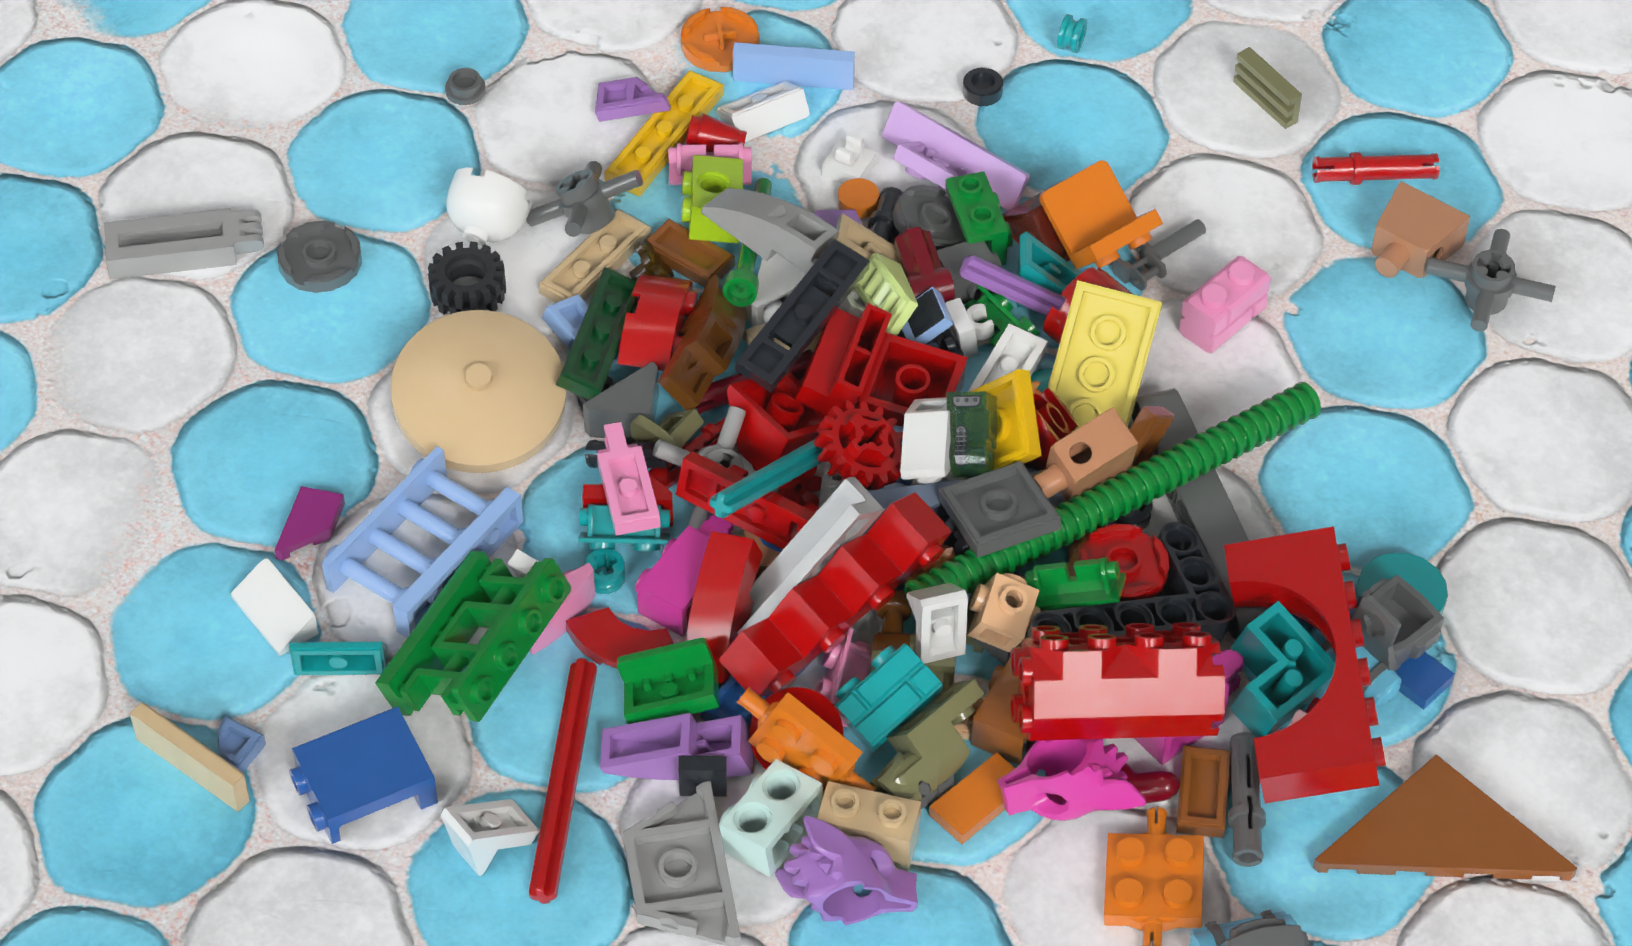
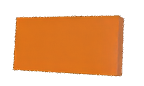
M996 752L929 806V816L959 843H965L1005 810L1001 789L997 780L1015 768Z

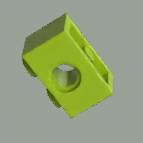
M693 155L691 171H684L682 179V196L689 197H683L681 222H689L690 240L739 244L738 239L703 215L701 211L703 206L727 188L743 189V159Z

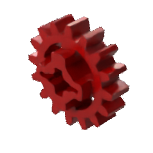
M850 400L845 401L840 408L835 405L816 428L819 435L814 440V445L823 449L817 458L820 462H829L831 467L827 474L833 476L839 473L843 477L842 482L846 478L855 477L865 489L870 485L872 490H879L889 484L896 483L901 477V443L903 441V432H896L893 428L897 420L891 418L886 421L882 417L883 408L878 407L874 412L869 411L866 401H861L856 409Z

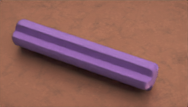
M975 255L966 256L962 262L960 275L963 278L1047 316L1052 306L1059 311L1066 301V298Z

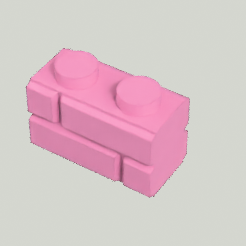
M1237 256L1183 301L1181 312L1183 317L1180 320L1179 327L1180 333L1205 352L1212 354L1249 323L1251 317H1256L1267 307V292L1270 288L1271 277L1267 272L1245 257Z

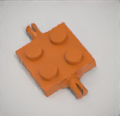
M748 687L736 702L759 719L758 729L748 742L757 748L759 755L767 762L773 763L777 759L822 783L823 793H825L828 781L870 791L875 790V786L873 787L853 771L855 769V762L863 751L787 692L781 701L769 704Z
M1155 807L1147 810V833H1108L1104 925L1130 926L1143 931L1142 946H1151V941H1154L1153 946H1162V931L1175 928L1202 927L1204 836L1172 835L1166 833L1167 811L1158 807V823H1155Z

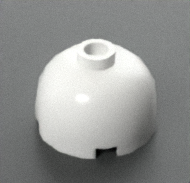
M473 168L458 169L448 189L446 206L450 220L463 233L462 237L468 242H477L479 246H483L486 242L496 243L513 237L523 226L533 204L532 198L527 201L525 200L527 191L513 180L492 171L486 170L484 177L471 175Z

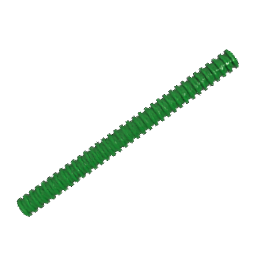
M1298 382L1293 387L1286 388L1282 393H1276L1271 398L1263 400L1260 404H1255L1250 409H1245L1238 415L1231 416L1227 421H1221L1216 426L1209 427L1205 432L1197 433L1194 438H1188L1183 443L1174 445L1172 449H1166L1160 455L1152 456L1149 461L1144 460L1140 462L1138 467L1132 466L1126 472L1117 474L1115 478L1107 479L1104 484H1097L1092 490L1087 489L1083 491L1081 496L1075 495L1069 501L1061 502L1058 508L1053 507L1061 518L1060 530L979 558L976 557L972 549H969L964 555H957L952 561L943 562L941 567L931 568L929 574L921 573L918 575L917 580H907L904 588L906 600L909 604L907 592L952 583L964 589L967 595L968 593L974 594L979 584L985 585L996 573L1012 574L1015 569L1020 570L1027 563L1032 564L1036 562L1038 557L1044 558L1048 556L1050 551L1055 552L1062 545L1067 546L1071 544L1073 539L1079 540L1085 533L1091 534L1096 528H1102L1108 522L1116 521L1119 516H1126L1131 510L1139 509L1142 504L1147 505L1154 499L1161 498L1165 493L1173 492L1176 487H1182L1188 481H1194L1199 476L1206 475L1210 470L1219 468L1221 464L1229 463L1232 458L1237 459L1243 453L1251 452L1254 447H1260L1265 442L1274 440L1276 436H1282L1288 430H1293L1298 425L1307 423L1309 419L1317 418L1321 413L1320 399L1316 391L1309 384Z

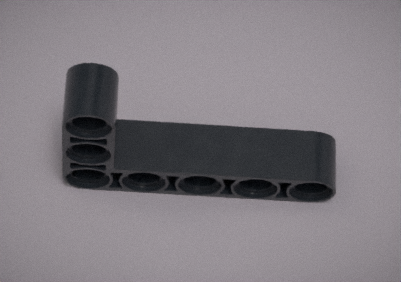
M1170 522L1162 527L1157 537L1163 543L1169 558L1168 578L1161 590L1162 597L1043 611L1033 617L1024 639L1032 637V627L1057 626L1060 627L1061 633L1079 632V626L1097 624L1107 626V634L1118 637L1125 635V626L1132 623L1154 625V630H1172L1173 623L1192 622L1200 624L1201 632L1210 633L1219 641L1220 645L1235 616L1236 610L1197 533L1186 524Z

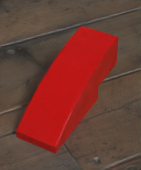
M711 531L694 591L685 641L701 637L706 639L718 668V683L723 685L729 679L730 673L719 662V658L738 636L737 632L749 620L754 605L750 592L763 553L752 538Z

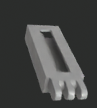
M231 208L104 222L105 253L110 279L237 265L236 254L257 252L264 248L261 213L258 210L231 212Z

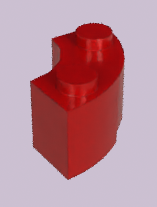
M642 274L639 277L632 292L633 296L639 297L637 308L634 313H626L617 364L643 368L647 364L654 362L658 366V370L664 371L684 337L679 331L698 301V292L692 291V280Z

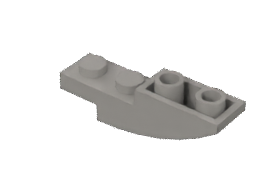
M727 188L703 206L701 211L703 215L766 261L778 253L805 274L833 239H836L839 230L799 206L764 193L744 189Z

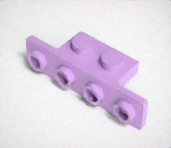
M902 101L894 103L882 132V137L897 146L893 159L906 166L905 171L909 175L918 179H928L939 185L938 188L947 192L945 188V180L947 178L985 171L992 191L998 195L1000 206L1008 211L1017 209L1030 178L1027 172Z

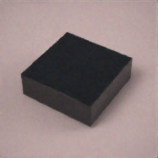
M679 756L680 796H692L696 794V786L703 782L711 781L713 797H727V757Z

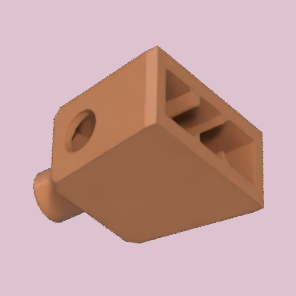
M1401 181L1375 228L1371 251L1374 256L1378 257L1375 260L1377 271L1388 278L1395 277L1400 270L1417 278H1424L1428 275L1426 270L1430 257L1447 260L1464 245L1470 216Z
M1114 407L1051 446L1046 469L1033 475L1032 478L1047 499L1061 492L1065 500L1069 501L1073 496H1081L1083 491L1087 489L1092 490L1095 485L1104 484L1107 479L1115 478L1120 472H1126L1132 466L1138 442Z

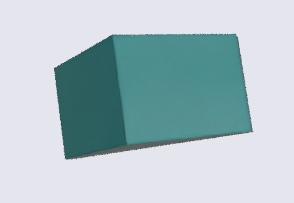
M1028 232L1020 235L1018 276L1061 295L1064 289L1082 273ZM1017 303V307H1026Z

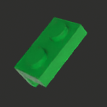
M985 171L947 178L945 180V188L967 243L972 244L985 241L990 252L995 251L1001 265H1006L1007 247L1013 245L1012 231L1009 223L1004 221L998 195L992 191Z
M705 638L692 639L617 658V668L624 682V717L627 724L687 713H701L706 710L719 708L718 668Z

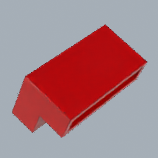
M870 303L866 304L859 318L838 308L823 327L795 401L825 415L833 406L836 405L840 408L847 400H850L855 406L863 392L892 314Z

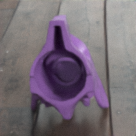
M810 816L804 817V826L808 836L801 838L802 843L793 844L789 847V852L795 858L786 861L784 868L777 869L775 873L784 891L790 897L806 899L811 902L812 910L818 912L823 921L841 920L844 925H850L882 913L913 912L918 905L916 873L895 868L889 853L879 843L863 836L847 835L832 825ZM862 884L864 889L872 890L869 895L864 897L857 896L853 891L854 886Z

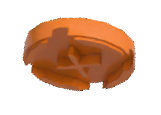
M721 7V11L710 12V8L700 10L687 19L681 30V49L685 58L695 67L709 72L733 71L734 42L760 44V34L755 20L745 12L732 7Z

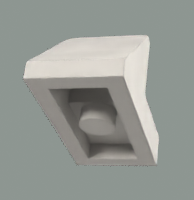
M952 583L907 592V599L916 620L915 651L922 662L925 664L965 655L968 608L966 591Z
M513 799L445 807L441 813L453 846L478 876L484 874L498 849L531 845L540 831Z

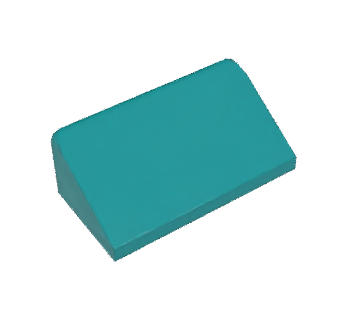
M295 642L289 644L293 671L296 676L381 675L387 667L388 646L384 642Z

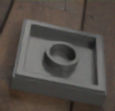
M1021 461L939 489L940 503L977 558L1061 529L1060 516Z

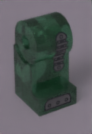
M986 391L946 392L947 411H950L951 442L949 460L952 475L954 477H976L993 471L997 436V397Z

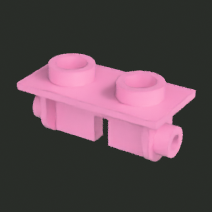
M677 143V147H669V185H682L683 172L691 171L693 155L743 159V185H752L751 147H743V143H739V145H714V152H706V145H681V143Z
M850 627L845 632L846 637L837 647L828 653L824 652L821 665L826 667L824 677L820 679L815 688V691L824 695L834 706L840 701L836 693L856 676L860 681L864 680L868 676L872 653L869 651V645L861 641L852 643L851 638L854 629ZM842 720L843 727H848Z

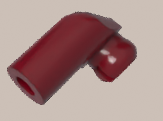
M1127 763L1120 770L1126 773L1128 777L1126 781L1133 784L1145 797L1146 804L1169 800L1178 793L1180 788L1178 777L1169 771L1159 770L1137 773Z

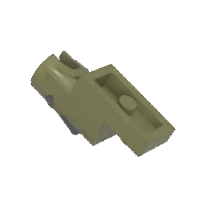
M975 679L953 683L887 737L897 754H895L881 773L870 782L873 787H876L875 792L920 801L922 809L939 799L955 786L954 773L962 767L970 754V750L954 725L968 718L975 711L972 704L984 695Z

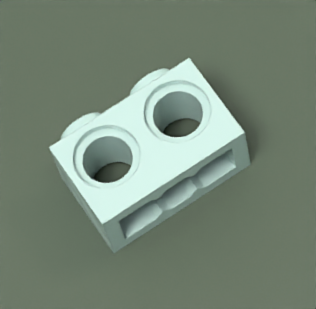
M775 759L764 773L761 772L754 777L749 790L739 802L728 807L722 815L719 827L724 853L771 877L791 854L789 847L800 843L801 838L808 834L804 826V817L810 816L817 819L824 796L822 783Z

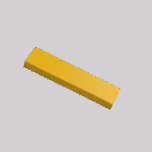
M689 70L667 96L671 105L670 110L653 113L604 171L605 181L638 170L641 174L643 185L627 192L640 197L669 162V147H677V143L683 145L687 140L692 115L702 117L703 113L708 115L724 95V84Z

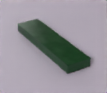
M604 267L556 386L588 400L601 393L621 342L626 313L633 312L638 297L632 295L636 280Z

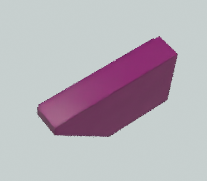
M301 486L275 547L276 559L283 561L290 557L291 552L310 543L318 545L331 539L345 506L344 494Z

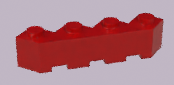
M916 492L891 503L866 534L842 545L817 576L791 588L768 618L742 630L719 658V662L745 691L750 687L760 697H764L771 692L775 693L789 688L797 678L795 675L822 651L825 653L832 651L846 637L845 632L849 627H852L872 608L877 611L887 604L896 592L894 590L921 566L926 569L938 560L944 552L941 544L952 531Z

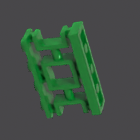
M470 551L375 684L392 708L398 706L404 716H411L413 711H420L431 694L441 695L453 715L461 716L464 712L470 721L480 722L571 592V585L553 558H544L541 562L536 561L526 576L521 578L513 577L502 559L495 558L491 563L484 551ZM479 627L488 628L478 644H468Z

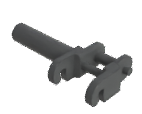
M1196 219L1153 246L1146 242L1135 248L1134 250L1140 248L1139 254L1141 259L1131 264L1127 260L1123 261L1121 258H1118L1107 264V266L1113 264V274L1124 284L1130 281L1137 289L1144 290L1147 287V280L1154 276L1164 278L1167 275L1166 265L1161 260L1205 234L1206 227L1201 220ZM1145 265L1148 268L1147 271L1141 273L1137 270L1140 266Z

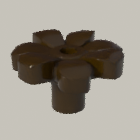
M645 239L634 245L635 251L641 258V263L629 272L633 280L637 281L642 274L671 278L675 276L671 267L663 263L664 261L661 256L655 252L651 242Z

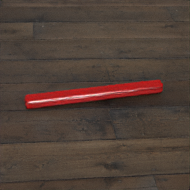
M578 658L575 663L570 665L529 887L530 898L539 901L541 904H549L551 900H554L559 889L597 675L596 664L587 661L585 658Z

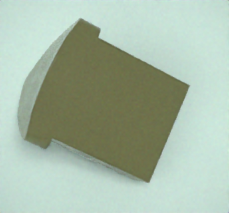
M696 409L669 413L658 425L639 414L631 422L630 430L632 438L636 442H657L660 439L681 448L702 426L704 420Z

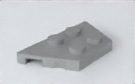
M707 781L696 786V794L680 804L675 805L672 801L657 810L651 819L641 820L623 831V842L637 922L641 925L723 946H741V935L711 781Z

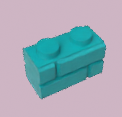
M905 643L897 650L892 645L884 649L871 662L875 669L862 681L857 676L852 678L836 693L840 700L835 704L836 711L846 725L872 753L888 740L887 737L943 691L941 681Z

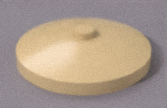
M469 310L452 313L424 326L401 350L391 378V400L394 417L404 437L423 456L427 457L436 446L443 449L446 468L468 473H489L505 470L519 465L536 455L556 433L566 404V390L556 386L563 365L559 355L547 338L533 326L519 318L489 310Z

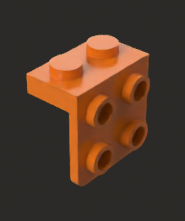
M1104 160L1090 165L1043 191L1039 197L1045 213L1076 270L1095 263L1097 268H1101L1120 258L1118 249L1128 245L1130 250H1133L1153 239L1150 231L1163 224L1156 209L1136 216L1110 165Z

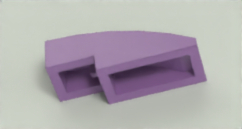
M691 713L602 729L600 769L605 774L631 778L679 780V756L727 757V778L752 775L753 750L748 742L750 739V729L741 715L696 723Z

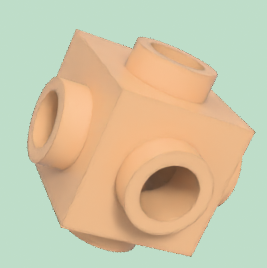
M996 573L985 585L979 584L974 591L969 605V609L975 611L967 636L1010 653L1012 648L1023 641L1033 617L1040 613V608L1035 606L1039 589L1027 585L1026 580L1022 577L1009 573Z

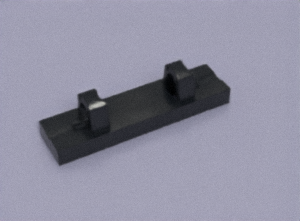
M833 239L738 358L735 370L772 393L869 270L870 260L838 240ZM774 338L789 346L790 349L787 350L783 346L776 343L774 341Z

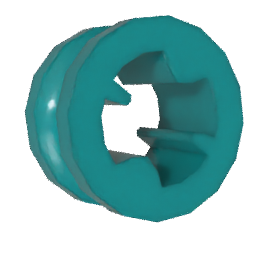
M1066 14L1058 33L1057 48L1064 49L1065 47H1070L1071 52L1078 53L1086 35L1087 19L1080 18L1079 21H1075L1073 15Z
M601 548L587 556L584 565L589 563L594 569L596 593L610 594L623 586L625 582V561L621 554L612 549ZM606 567L608 572L612 568L613 573L604 575L603 571H601L600 574H597V570Z

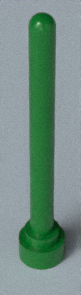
M768 178L758 179L754 192L770 195L772 189L771 181ZM743 243L737 269L728 273L723 287L724 297L732 305L738 307L752 304L756 300L759 288V280L753 273L757 253Z

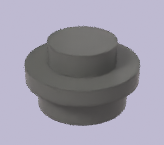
M460 68L450 74L445 85V92L451 102L458 105H471L479 102L484 97L486 85L476 70Z

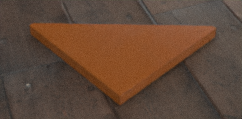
M1437 754L1315 859L1313 868L1318 873H1328V869L1357 870V874L1395 875L1396 871L1425 872V876L1464 877V873L1493 874V878L1530 880L1532 876L1560 877L1561 881H1570L1575 877L1577 867Z

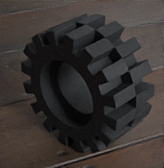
M462 241L455 243V250H451L448 245L442 248L443 256L436 253L432 257L433 263H429L428 266L430 296L434 307L438 306L439 312L443 315L448 311L450 314L469 310L488 309L489 311H496L498 309L497 303L502 304L504 302V293H506L503 260L500 261V255L497 251L491 253L490 246L484 244L481 249H478V243L470 241L469 247L463 248ZM466 276L482 279L478 283L467 286L452 283Z

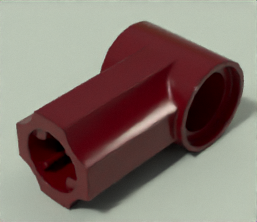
M921 227L906 229L900 236L895 237L894 247L915 298H918L931 287H934L941 293L945 303L954 300L955 290L951 273L947 267L941 266L930 231H925Z

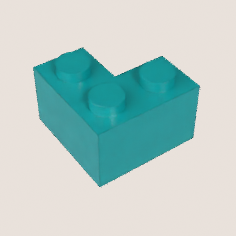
M1279 601L1250 622L1230 648L1232 651L1236 650L1237 653H1240L1244 664L1256 676L1254 680L1244 687L1230 709L1251 733L1258 737L1274 733L1293 718L1298 709L1303 710L1315 697H1319L1324 693L1331 682L1336 663Z

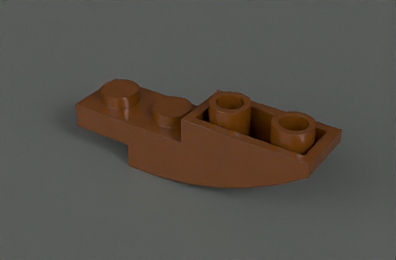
M717 274L711 277L679 331L684 337L657 381L685 410L697 407L714 377L727 370L745 329L747 320L746 306H734L724 297L723 287L725 282Z

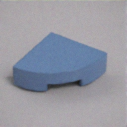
M225 716L218 729L219 754L221 758L244 773L266 745L265 737L263 734Z

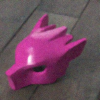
M1103 739L1036 741L1027 752L1021 764L997 780L1002 793L1004 809L1008 815L1032 810L1040 816L1051 820L1068 821L1078 819L1098 810L1131 809L1146 805L1145 797L1133 784L1126 781L1128 778L1126 773L1120 771L1129 760L1128 756L1124 752L1117 753L1118 748L1114 743L1104 746ZM1043 769L1045 777L1037 776L1038 770Z

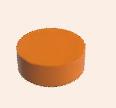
M855 178L844 182L839 187L838 207L840 210H856L859 219L869 217L876 211L879 202V190L873 182L862 178Z

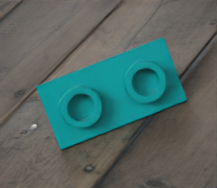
M589 504L588 508H580L579 526H588V532H581L578 542L588 543V549L591 550L601 548L614 550L615 543H633V550L658 551L660 550V544H667L670 540L671 533H661V527L670 528V510H661V505H657L660 515V528L615 535L608 505Z

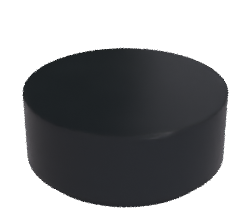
M989 68L970 70L963 78V96L973 105H993L1002 97L1003 78L998 72Z

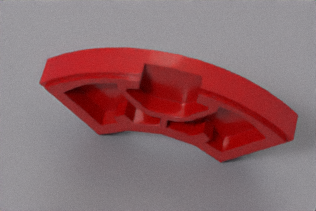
M609 607L566 620V631L576 647L599 665L604 663L617 668V658L620 656L674 644L667 628L650 631L632 628L618 620Z

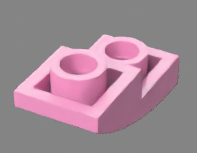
M589 563L576 570H569L563 573L571 585V592L530 649L531 655L561 637L566 632V620L583 615L595 597L594 569Z

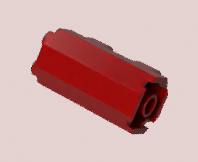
M1192 622L1173 623L1172 630H1154V625L1132 623L1125 626V635L1118 637L1107 634V626L1097 624L1079 626V632L1061 633L1060 627L1057 626L1032 627V637L1023 639L1022 647H1014L1011 650L1012 675L1018 676V694H1012L1010 702L1012 722L1019 723L1020 733H1024L1029 741L1218 736L1220 728L1213 721H1222L1224 717L1225 673L1223 665L1213 664L1212 654L1221 653L1219 641L1210 633L1201 632V625Z

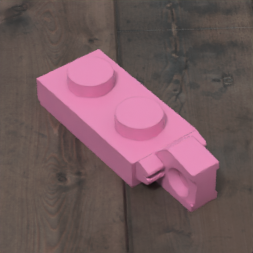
M621 422L604 425L606 449L597 450V462L615 535L660 528V515L642 447L638 446L637 443L627 445Z

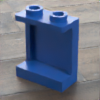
M398 706L292 748L296 767L290 769L289 773L293 785L299 796L307 793L312 803L307 805L311 822L317 832L325 830L331 844L341 841L339 828L342 825L413 796L421 810L438 803L435 777Z

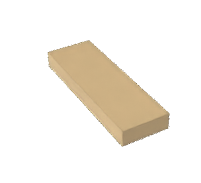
M617 209L614 219L608 225L591 233L539 283L540 294L555 303L577 294L585 301L594 292L604 267L616 271L636 252L634 245L651 236V227Z
M141 702L130 712L136 739L237 812L250 801L243 772L147 704Z

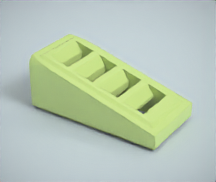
M874 253L869 258V270L855 286V289L865 304L870 303L892 314L886 333L897 336L918 306V303L901 264L879 253Z

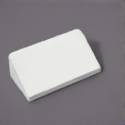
M787 81L722 105L716 109L717 116L722 122L737 127L739 130L747 131L745 142L807 118L810 114L804 89Z
M268 558L262 560L231 593V598L279 656L290 651V643L306 642L319 634L313 611Z

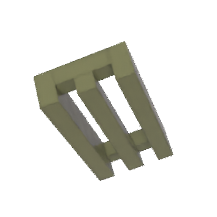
M1250 47L1237 53L1236 59L1240 63L1235 65V71L1238 74L1234 76L1233 82L1284 129L1298 123L1302 93Z

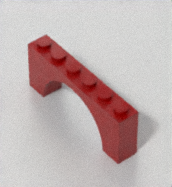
M1334 526L1224 545L1229 583L1235 608H1270L1279 601L1289 613L1313 625L1326 638L1336 655V664L1331 682L1325 694L1313 709L1289 727L1266 736L1253 738L1265 804L1379 786L1377 767L1386 766L1381 737L1371 738L1370 726H1376L1379 723L1374 697L1364 698L1362 688L1372 684L1367 657L1357 659L1356 648L1364 647L1365 645L1360 619L1350 620L1349 609L1358 608L1353 580L1343 581L1342 572L1351 570L1346 543L1337 544Z

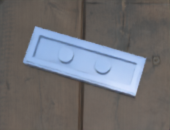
M734 42L733 81L778 84L787 81L796 86L853 90L855 73V52Z

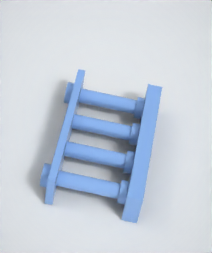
M436 446L425 459L421 458L414 464L410 474L339 545L333 546L327 552L322 561L326 589L334 593L348 578L354 580L393 604L396 631L408 638L469 552L484 551L487 557L490 558L524 522L521 494L506 487L495 499H490L489 501L447 477L444 450ZM434 491H437L475 513L478 517L467 528L460 530L420 505ZM407 519L450 544V546L439 557L431 559L391 534ZM379 548L422 575L410 587L402 589L362 564Z

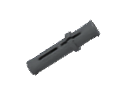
M1249 732L1237 733L1231 737L1232 808L1228 812V825L1233 829V861L1244 867L1256 866L1262 862V858H1264L1262 851V829L1266 825V812L1261 808L1260 778L1253 739L1258 736Z

